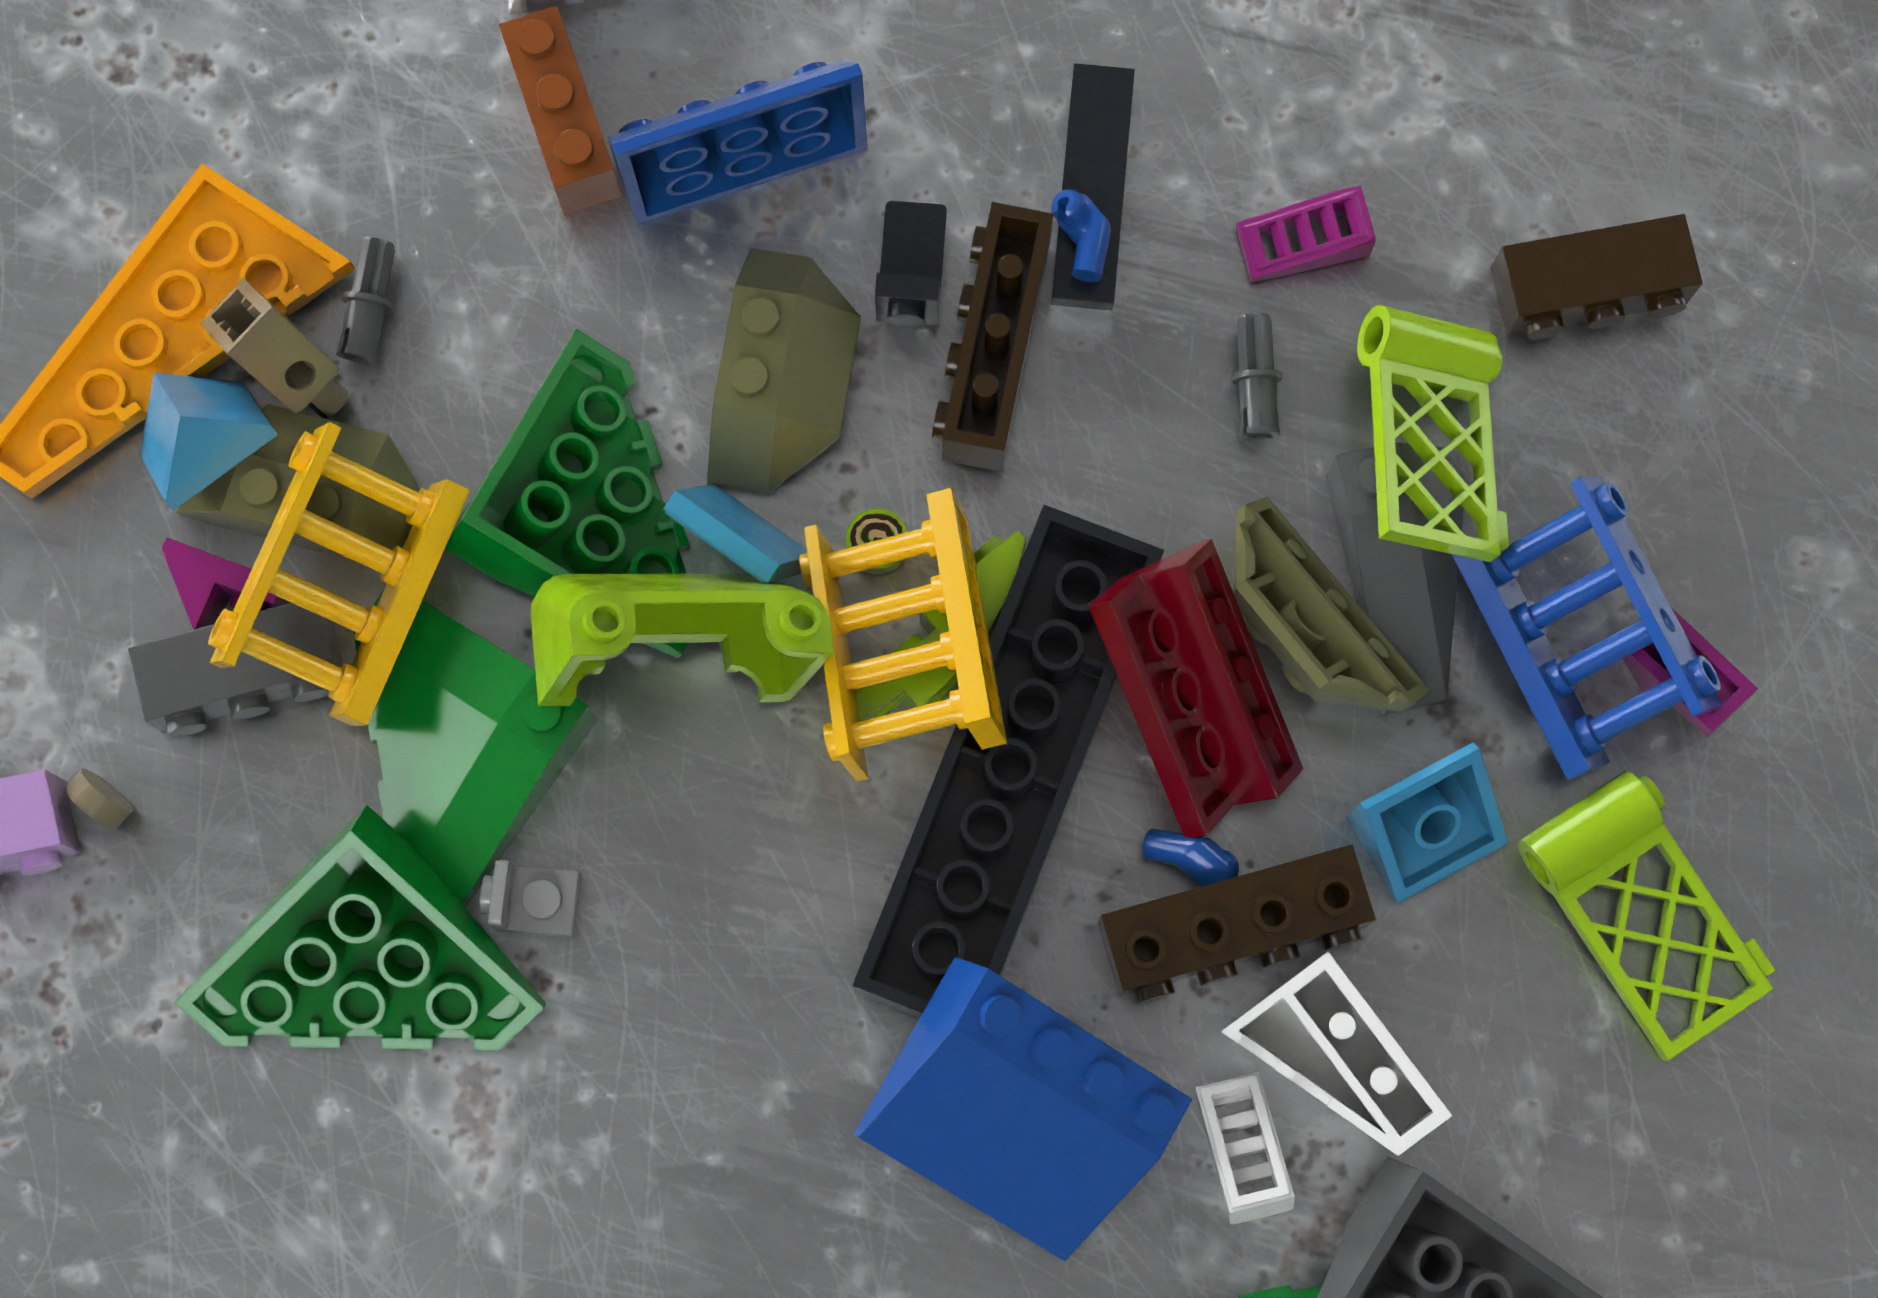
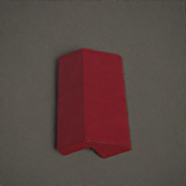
M1212 539L1200 541L1118 579L1089 605V609L1184 837L1207 836L1234 805L1278 798L1304 769Z

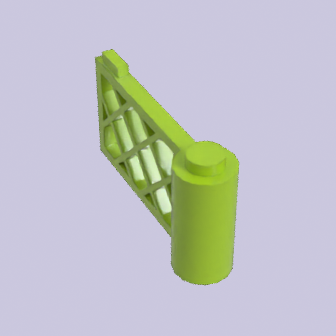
M1377 305L1368 312L1361 325L1358 335L1357 352L1362 365L1370 367L1379 539L1491 562L1509 547L1507 512L1497 509L1488 384L1495 380L1502 366L1503 356L1498 346L1497 338L1489 331L1384 305ZM1392 384L1404 386L1422 408L1410 417L1393 397ZM1444 397L1468 402L1470 425L1466 429L1461 426L1441 402ZM1425 413L1432 418L1451 441L1440 451L1415 423ZM1399 435L1404 437L1425 462L1414 474L1396 454L1395 439ZM1455 447L1473 467L1474 481L1469 486L1444 458ZM1430 469L1454 497L1444 508L1438 504L1418 480ZM1403 492L1409 496L1429 520L1425 525L1419 526L1400 522L1399 496ZM1459 504L1477 524L1478 538L1465 536L1448 514Z
M1624 771L1518 842V848L1530 872L1544 889L1554 896L1663 1061H1669L1772 991L1774 988L1766 977L1776 970L1754 938H1749L1745 942L1741 941L1663 824L1661 809L1666 804L1662 793L1655 783L1645 775L1637 778L1632 773ZM1657 846L1670 866L1666 891L1634 885L1638 857ZM1624 867L1621 882L1607 879ZM1680 882L1689 896L1678 894ZM1596 885L1620 890L1614 926L1591 922L1577 901V898ZM1632 893L1664 900L1658 937L1625 930ZM1676 903L1697 907L1705 918L1706 927L1702 946L1670 939ZM1599 933L1612 935L1610 948ZM1624 938L1656 945L1650 982L1629 978L1619 964ZM1717 938L1726 951L1715 949ZM1669 948L1700 955L1694 992L1662 985ZM1713 958L1734 962L1749 986L1730 999L1707 995ZM1636 988L1648 990L1646 1003ZM1661 993L1693 1000L1688 1027L1671 1039L1668 1038L1656 1020ZM1705 1003L1718 1005L1717 1008L1703 1017Z

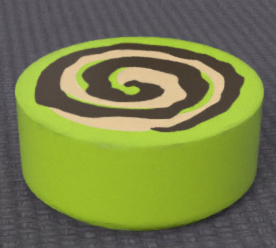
M881 508L868 509L859 513L850 522L846 532V547H854L908 531L902 519L892 511ZM904 560L863 571L875 575L886 574L898 568Z

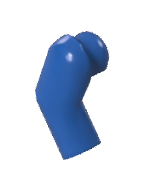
M1073 189L1062 190L1054 197L1051 204V212L1054 213L1053 216L1056 218L1058 225L1077 246L1071 275L1081 281L1099 282L1102 279L1111 235V225L1105 215L1085 194L1078 193Z
M1154 828L1150 829L1145 835L1143 855L1147 860L1176 865L1201 887L1238 876L1239 863L1237 858L1230 851L1222 849L1208 837L1187 838L1183 836V833Z

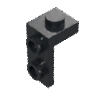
M889 201L886 203L880 273L877 272L876 321L889 322L901 327H918L923 324L938 325L947 208L945 205Z

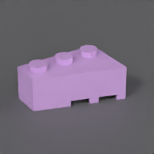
M45 769L0 778V875L21 870L22 875L47 873L62 866L60 858L80 853L64 779Z

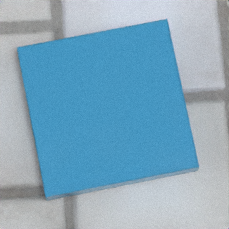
M716 484L675 490L663 508L666 511L665 514L763 584L801 574L799 556L800 554L807 553V549Z

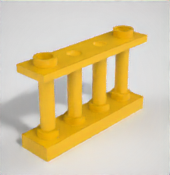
M329 422L316 428L313 435L305 431L292 452L288 466L295 469L296 473L233 612L224 609L214 624L209 636L208 645L216 649L210 664L219 668L234 667L240 653L243 652L328 690V697L335 701L329 714L330 717L351 726H365L370 721L470 490L446 479L431 484L428 490L421 488L416 492L332 451L341 427ZM320 475L407 515L406 522L413 526L403 548L395 546L391 550L306 510L305 508ZM294 533L381 573L380 580L387 583L378 605L370 604L367 608H364L279 569ZM269 592L354 631V638L361 641V644L352 664L344 663L341 667H338L252 628L267 593Z
M952 488L926 494L930 519L922 521V528L839 551H833L816 524L804 527L807 553L800 554L799 556L802 577L807 589L813 591L814 597L819 599L827 609L831 621L834 654L823 664L832 721L823 726L824 740L831 760L833 762L840 761L856 782L869 779L865 747L957 724L960 730L969 729L982 750L1007 744L968 517ZM929 553L932 559L937 557L940 575L932 576L931 584L843 607L839 577ZM938 609L940 614L946 613L949 631L940 634V641L851 663L848 632ZM947 666L949 671L956 670L959 689L950 691L949 699L860 721L856 689Z

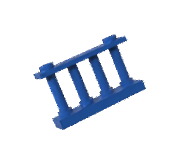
M1602 476L1580 477L1571 482L1570 485L1581 505L1513 542L1493 561L1486 562L1452 554L1567 780L1589 774L1611 763L1604 750L1607 748V740L1683 701L1692 717L1712 712L1723 706L1716 693L1721 689V684L1715 669L1704 656L1700 655L1697 657L1624 517L1629 515L1625 499L1618 488L1611 482L1605 483ZM1593 528L1611 562L1536 603L1526 600L1515 579L1519 576V568ZM1623 585L1641 620L1566 660L1556 657L1545 636L1548 633V625ZM1654 643L1672 678L1595 718L1591 714H1585L1575 694V691L1578 689L1577 683Z

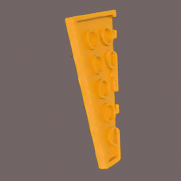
M201 164L0 424V478L33 499L146 418L154 373L203 378L231 357L200 323L243 278L288 318L354 271L355 267L352 262L212 169Z

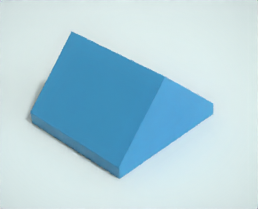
M154 373L140 456L165 502L174 511L278 436V433L243 382Z
M1474 742L1364 800L1346 817L1389 894L1397 904L1509 844L1480 748Z

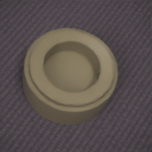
M82 769L66 787L67 794L74 804L90 818L107 828H118L133 811L131 804L118 790L103 778L87 769Z

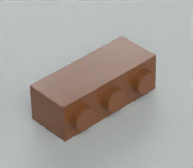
M555 5L499 23L564 216L622 197L614 167L558 6Z

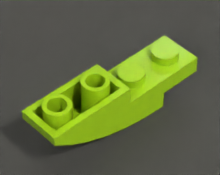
M1019 530L1005 541L999 535L993 537L974 553L989 641L1025 553L1026 538ZM938 609L920 613V624L929 635L922 639L919 634H914L900 644L892 653L940 641V634L949 631L946 613L940 614ZM944 666L856 689L860 721L887 715L903 701L909 708H914L943 700L958 684L956 670L949 671L948 667Z

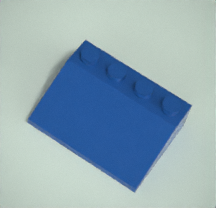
M845 60L828 65L825 62L810 63L799 68L791 77L770 84L767 81L752 82L741 87L733 96L712 103L709 100L694 101L681 107L675 115L656 121L650 119L635 120L623 126L619 133L608 136L613 158L636 224L639 225L867 150L863 74L859 64Z
M955 957L853 1135L1056 1257L1066 1261L1161 1158L1193 1099L989 968Z

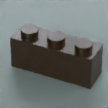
M1685 214L1502 246L1490 267L1507 337L1527 333V338L1531 340L1552 337L1564 331V326L1586 322L1591 329L1605 328L1622 322L1625 319V315L1647 311L1650 318L1670 316L1684 310L1686 304L1703 284Z

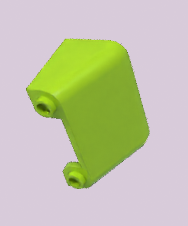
M563 574L553 576L544 582L531 605L530 615L538 706H571L576 699L577 686L581 679L590 674H600L605 668V660L615 658L623 653L630 643L721 642L724 672H738L739 670L750 676L759 687L757 690L758 702H789L834 654L831 621L827 609L819 599L805 591L778 581L763 584L750 574Z

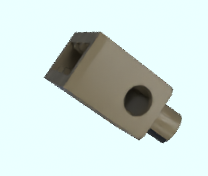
M245 278L200 323L234 361L295 414L309 406L321 418L328 419L334 416L346 403L349 393L334 379L340 368Z

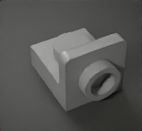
M496 860L494 876L485 875L482 881L481 914L489 915L488 925L498 932L575 938L582 874L579 871L516 866L510 861Z

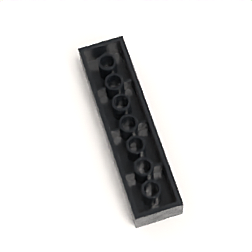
M1043 505L989 641L1007 744L982 750L969 729L960 730L956 724L852 987L856 994L920 1019L955 957L989 968L998 975H1002L1117 678L1116 671L1089 609V605L1118 579L1162 560L1164 549Z

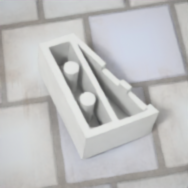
M1329 952L1221 1031L1397 1156L1452 1117V1114Z

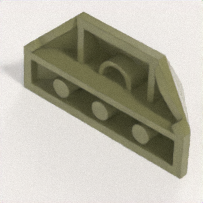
M750 248L734 288L713 400L707 472L708 485L716 484L722 488L770 495L783 484L784 480L805 467L840 439L861 316L811 257Z
M268 404L262 408V411L278 433V436L179 506L177 513L183 517L266 538L296 473V470L289 467L288 464L298 440L305 431L313 435L316 428L329 422L341 427V431L332 448L333 452L416 492L420 488L388 434L302 412L295 414L290 409ZM320 475L305 508L391 550L395 546L403 548L413 526L406 522L407 515L323 475ZM295 533L290 542L291 545L349 559Z
M1268 496L1245 504L1236 512L1233 593L1250 635L1258 642L1267 644L1283 663L1282 671L1293 687L1302 693H1308L1316 702L1397 712L1405 711L1431 693L1428 687Z

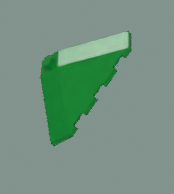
M575 329L456 522L445 550L496 581L534 597L544 582L553 576L563 574H687L680 551L685 550L689 546L684 527L665 514L666 511L663 509L667 502H663L653 470L659 469L663 463L649 420L638 422L636 420L627 390L633 389L636 385L629 361L580 330ZM688 643L643 644L679 658Z
M383 591L376 599V601L373 603V605H378L380 598L383 594ZM422 600L368 723L370 741L378 745L383 779L377 781L383 820L417 850L466 908L482 886L484 876L492 872L495 867V861L501 859L598 719L589 705L577 697L571 706H538L535 669ZM354 638L357 653L361 641H358Z
M368 805L309 861L174 1002L223 1047H249L252 1042V1035L289 1036L290 1048H341L344 1037H382V1049H433L435 1038H474V1050H501L546 1006V1002L417 850Z

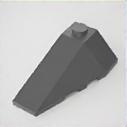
M1395 443L1396 454L1413 474L1425 464L1410 444ZM1374 447L1336 454L1326 474V479L1355 600L1431 691L1424 699L1405 711L1445 703L1448 696L1459 568L1452 554L1379 539ZM1436 447V448L1440 451V450H1442L1444 447ZM1448 453L1444 458L1454 468L1451 454ZM1431 469L1418 479L1442 508L1454 499L1453 495ZM1405 492L1399 496L1400 522L1423 526L1429 521ZM1459 504L1448 515L1462 531L1464 508ZM1382 710L1383 715L1397 713V711Z

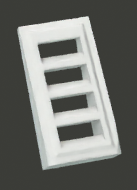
M1259 1072L1195 1087L1230 1224H1239L1294 1209V1192ZM1252 1099L1253 1110L1217 1118L1215 1108ZM1259 1126L1261 1135L1224 1143L1223 1134ZM1266 1153L1268 1162L1232 1171L1230 1161ZM1273 1179L1274 1188L1239 1196L1237 1188Z

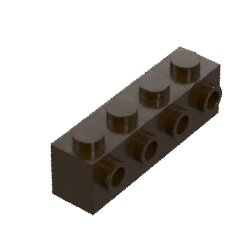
M992 202L987 227H975L969 262L979 265L974 285L963 284L957 320L966 322L962 344L951 342L944 379L953 380L954 383L949 403L938 402L932 430V438L942 440L943 461L1003 472L1051 242L1054 213Z
M1353 844L1102 914L1097 923L1119 997L1135 993L1137 1003L1140 1004L1174 994L1175 990L1172 982L1197 975L1200 986L1237 976L1235 964L1260 958L1262 967L1268 968L1300 958L1298 946L1322 940L1326 951L1363 940L1360 929L1369 926L1376 920Z

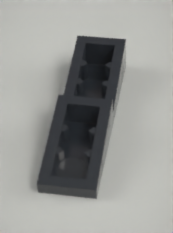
M1074 63L1062 190L1073 189L1089 197L1108 219L1111 225V235L1102 279L1099 282H1085L1071 275L1077 246L1058 225L1051 305L1110 311L1113 309L1135 69Z

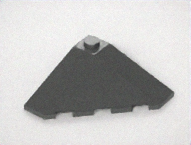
M1387 1156L1351 1215L1317 1298L1603 1297L1424 1171Z

